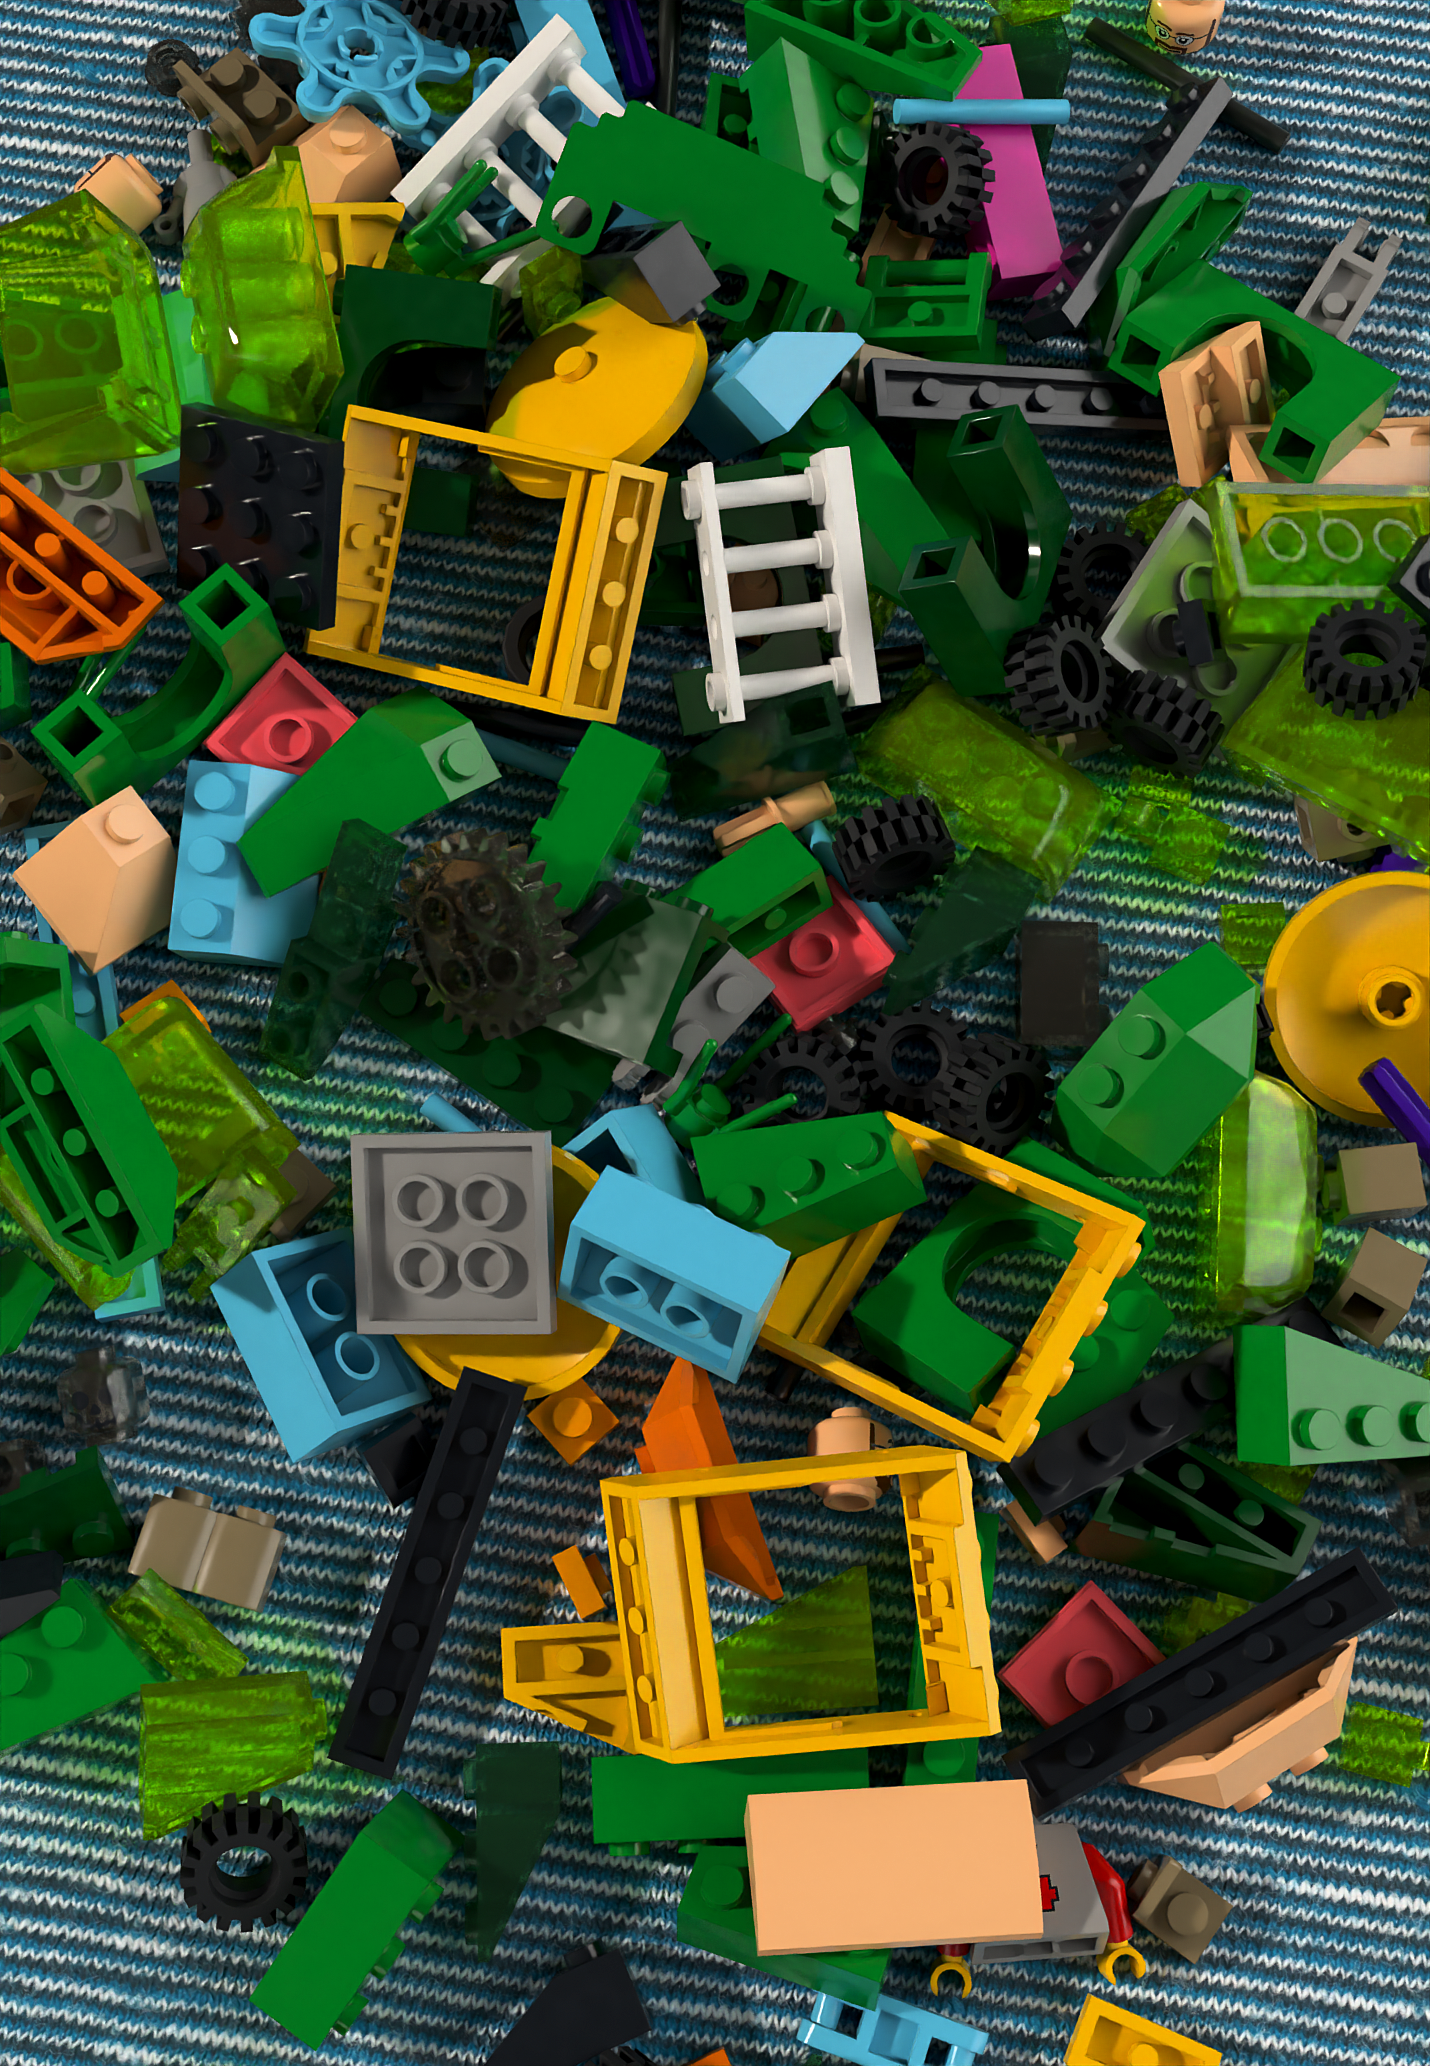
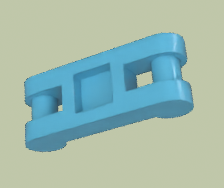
M813 1990L818 1995L810 2018H802L796 2039L862 2066H932L924 2063L931 2038L934 2037L949 2043L942 2066H972L976 2053H984L990 2033L974 2025L944 2016L883 1992L880 1994L874 2012ZM844 2004L863 2010L855 2036L836 2029Z

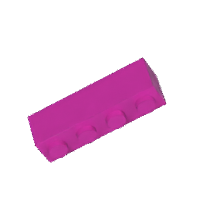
M1010 44L978 47L983 51L982 62L955 99H1024ZM946 124L968 130L970 134L978 136L984 142L980 148L989 150L993 161L984 165V168L995 171V182H985L984 191L994 193L991 203L980 201L978 207L986 214L980 222L968 220L972 230L964 235L968 248L966 259H969V255L972 252H990L992 282L990 289H988L986 302L1033 295L1059 269L1062 264L1060 255L1063 251L1031 125ZM939 158L942 167L948 170L946 160Z

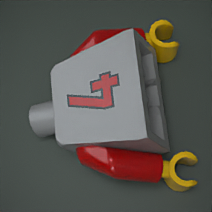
M1032 1812L1042 1900L1044 1932L1042 1938L935 1945L936 1950L942 1955L934 1960L930 1968L932 1992L938 1996L939 1975L945 1970L953 1969L963 1976L962 1998H965L970 1993L972 1987L970 1967L963 1958L969 1951L971 1965L1097 1954L1096 1963L1100 1973L1113 1985L1116 1984V1978L1112 1970L1113 1963L1117 1957L1128 1954L1132 1974L1138 1979L1141 1978L1146 1971V1963L1143 1956L1128 1943V1939L1133 1935V1928L1123 1879L1093 1844L1080 1841L1074 1824L1066 1822L1042 1825V1821L1039 1822Z

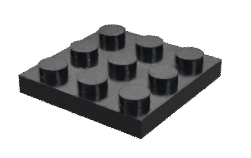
M200 402L181 405L176 587L192 592L222 565L227 563L270 606L274 618L316 631L335 627L345 441Z

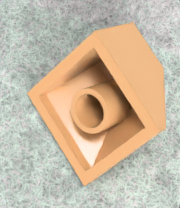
M349 105L339 108L327 122L311 123L307 129L240 180V184L244 191L254 200L260 201L268 209V212L286 228L285 209L288 203L384 202L391 196L390 192L401 182L403 177L391 138L355 106Z
M130 785L79 816L15 870L12 877L63 943L67 945V948L83 969L92 977L170 926L177 858L169 834Z

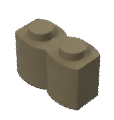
M178 1486L174 1487L171 1498L154 1493L127 1572L158 1583L263 1613L288 1537L284 1532L273 1529L277 1517L238 1505L235 1517L210 1510L213 1497Z

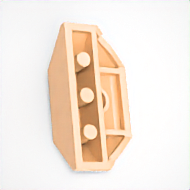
M1357 1636L1116 1777L1117 1781L1122 1784L1211 1807L1227 1809L1233 1805L1237 1813L1258 1804L1272 1793L1267 1782L1287 1769H1290L1294 1776L1301 1775L1323 1762L1329 1756L1324 1746L1339 1737L1341 1733L1358 1642Z

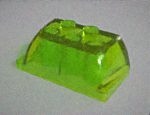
M273 146L265 169L230 182L198 209L188 226L182 242L184 260L182 261L180 271L181 288L184 297L192 298L195 316L192 319L191 325L192 344L196 354H203L214 405L241 414L314 432L345 370L298 146Z
M1214 482L1203 494L1212 530V591L1223 643L1307 644L1311 626L1315 627L1316 618L1322 612L1330 616L1331 606L1342 603L1346 611H1350L1352 600L1363 599L1364 609H1373L1375 600L1386 602L1385 613L1391 614L1397 606L1406 611L1404 623L1415 619L1419 623L1420 628L1427 624L1386 587V584L1419 536L1430 533V486Z
M922 663L918 665L848 757L847 763L848 766L898 801L905 794H912L914 800L920 795L927 796L930 802L934 800L951 837L1048 906L1108 827L1123 804L1122 801L1098 786L1001 715L973 697L958 695L950 682Z
M1256 1069L1254 1070V1080L1198 1143L1192 1329L1220 1331L1231 1329L1232 1325H1251L1300 1300L1312 1283L1314 1256H1318L1321 1250L1323 1227L1321 1218L1316 1217L1317 1192H1320L1323 1183L1324 1160L1323 1155L1317 1153L1316 1108L1288 1083Z

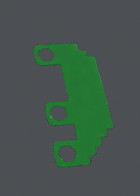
M635 100L628 102L622 117H616L605 112L601 115L595 127L588 126L579 121L572 124L536 220L537 233L544 240L580 255L590 253L596 247L614 200L662 222L681 220L689 234L711 243L705 260L713 272L723 265H735L745 272L749 288L741 302L735 305H723L717 302L711 294L704 299L708 304L706 310L732 321H744L752 314L770 269L808 285L789 332H806L805 324L809 314L816 308L827 306L836 309L842 315L845 324L844 332L857 333L873 296L870 290L857 285L855 281L860 270L859 265L845 259L843 256L848 244L846 237L833 232L831 229L836 215L835 211L822 206L820 202L825 192V185ZM569 196H575L584 200L592 212V223L589 230L577 238H568L560 234L552 220L555 205L561 199Z

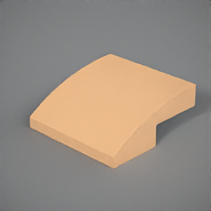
M1260 321L1246 322L1227 330L1184 353L1158 372L1181 487H1202L1229 462L1226 432L1229 425L1270 424L1275 419L1276 413Z

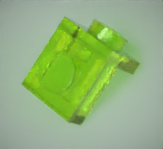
M1219 1592L1215 1603L1196 1596H1184L1180 1607L1174 1605L1169 1607L1162 1624L1159 1643L1168 1646L1165 1657L1168 1659L1195 1643L1198 1631L1210 1634L1257 1605Z

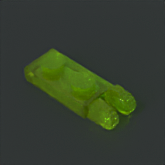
M255 1145L246 1148L234 1157L177 1230L176 1234L179 1237L161 1259V1263L170 1273H173L175 1270L177 1271L185 1267L196 1255L206 1267L195 1278L193 1284L188 1289V1293L197 1302L204 1300L212 1294L210 1286L253 1250L297 1196L298 1192Z

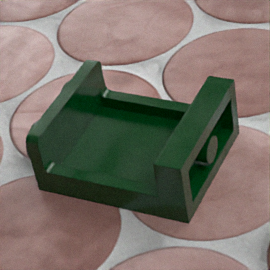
M626 879L623 887H618L623 895L622 901L565 959L539 1024L573 1041L674 1078L683 1053L665 1044L707 940L710 939L726 944L730 931L711 920L714 912L712 908L683 896H678L674 905L659 901L662 894L660 891L638 881ZM597 881L594 890L602 883V881Z

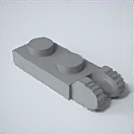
M1360 216L1342 244L1335 245L1294 312L1295 315L1347 344L1384 283L1389 272L1387 269L1403 242V239L1391 234L1382 243L1374 262L1356 254L1355 251L1361 248L1369 234L1368 228L1371 222Z
M727 941L726 944H721L694 973L665 1044L683 1053L674 1078L658 1073L654 1080L644 1089L643 1094H641V1105L653 1103L657 1112L663 1110V1103L678 1089L708 1039H715L718 1043L717 1051L776 987L768 976ZM622 1059L613 1071L612 1081L624 1091L625 1089L629 1090L650 1069Z

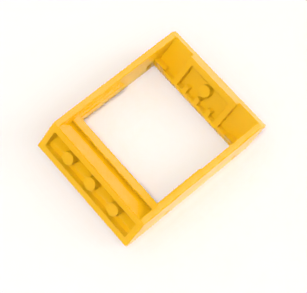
M348 404L342 441H345L335 627L322 631L307 628L302 651L558 715L616 725L668 473L611 459ZM420 434L477 445V452L571 472L529 685L436 663L435 667L379 654Z
M885 1110L882 1113L911 1145L922 1181L933 1162L938 1161L1082 1223L1083 1226L1073 1242L1078 1248L1077 1252L988 1407L986 1408L980 1404L968 1425L901 1392L900 1388L893 1383L823 1349L904 1211L788 1261L780 1289L755 1343L987 1461L1010 1463L1013 1456H1022L1033 1443L1040 1428V1422L1035 1417L1047 1396H1056L1070 1378L1074 1362L1069 1357L1081 1336L1085 1338L1090 1336L1103 1320L1108 1303L1102 1299L1114 1278L1120 1279L1126 1275L1137 1260L1141 1251V1244L1136 1240L1146 1222L1134 1214Z
M916 1445L617 1476L599 1480L635 1752L671 1764L981 1737L1002 1732L998 1706L999 1689L994 1675L989 1636L990 1618L986 1610L980 1565L981 1548L977 1540L971 1494L973 1484L968 1470L966 1451ZM898 1474L907 1530L928 1708L725 1727L695 1498L795 1488L817 1482Z

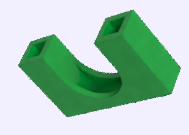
M1198 258L1124 317L1107 367L1157 397L1162 393L1158 372L1199 344L1246 322L1260 321L1269 376L1285 388L1291 399L1277 411L1258 459L1310 490L1380 425L1401 376Z
M227 563L222 565L178 603L191 632L190 646L179 668L153 696L129 712L108 718L79 688L30 730L65 783L90 809L130 785L141 797L202 744L283 653L287 652L270 606Z
M1025 1135L1007 1155H1001L1003 1160L1134 1214L1146 1222L1136 1240L1141 1244V1251L1137 1260L1126 1275L1120 1279L1114 1278L1109 1287L1110 1289L1114 1290L1156 1246L1146 1206L1029 1136ZM981 1180L966 1196L960 1197L951 1205L946 1216L923 1240H919L909 1247L902 1261L879 1284L870 1287L863 1294L858 1305L850 1312L865 1349L970 1422L980 1404L986 1408L988 1407L1017 1354L1014 1345L955 1306L962 1284L971 1272L985 1261L999 1254L1014 1250H1041L1057 1255L1070 1263L1078 1250L1073 1242L1083 1224Z

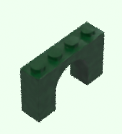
M346 264L345 278H337L333 292V313L341 317L338 341L331 340L327 351L326 375L327 378L334 379L331 404L324 403L321 410L319 434L342 440L348 404L368 408L370 387L375 374L392 354L404 347L418 343H436L495 352L503 289L491 284ZM414 465L403 528L460 537L473 536L481 475Z
M1018 404L961 415L946 456L978 518L983 538L984 557L972 535L914 545L897 590L960 698L1014 691L1013 687L1006 688L1004 677L1012 675V670L1004 667V656L1013 654L1007 648L1010 639L1016 637L1015 632L1019 629L1038 624L1073 517V512Z
M781 455L713 469L715 484L796 475L794 468L784 470ZM688 475L667 479L652 552L696 543L694 520L685 519L681 504L682 481H688ZM801 500L719 510L722 540L747 546L809 538L807 531L796 532L792 507L801 506ZM814 564L770 569L778 590L779 606L820 601L821 596L819 592L809 594L804 569L814 568ZM823 627L770 633L757 650L744 658L738 659L740 676L827 665L829 658H833L832 654L821 656L817 631L823 630ZM712 665L670 675L682 736L831 705L829 695L831 690L743 701L746 720L720 724L718 711L712 712L710 710L706 695V675L713 673Z

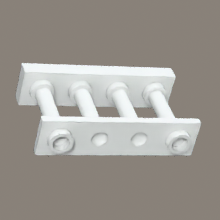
M556 14L390 194L398 202H404L405 210L420 223L475 162L482 159L486 161L487 169L495 167L498 170V176L491 184L533 224L531 227L536 226V220L543 200L497 156L498 148L515 130L523 129L558 163L567 138L538 111L539 104L556 86L565 85L599 119L605 112L616 117H622L625 109L580 66L581 59L588 52L574 29L562 17ZM649 101L645 104L646 106L656 109ZM575 196L565 197L555 205L552 220L558 221V232L565 237H569L590 213L591 209L581 198ZM466 209L455 219L467 237V245L473 251L497 241ZM540 238L537 241L487 260L485 263L491 269L479 282L495 285L503 289L501 305L504 307L512 298L521 297L533 286L537 279V271L560 246Z
M849 446L823 449L810 456V467L805 468L804 474L715 484L712 462L699 463L687 470L688 481H682L681 504L685 519L694 520L713 673L706 675V695L710 710L712 712L718 711L720 724L746 720L743 701L831 690L834 696L839 695L840 708L881 703ZM799 500H807L810 506L815 505L818 531L812 533V538L723 548L719 510ZM805 564H815L817 569H823L826 594L821 595L819 602L732 612L727 574ZM823 627L826 633L831 632L834 658H829L827 665L740 676L735 638Z

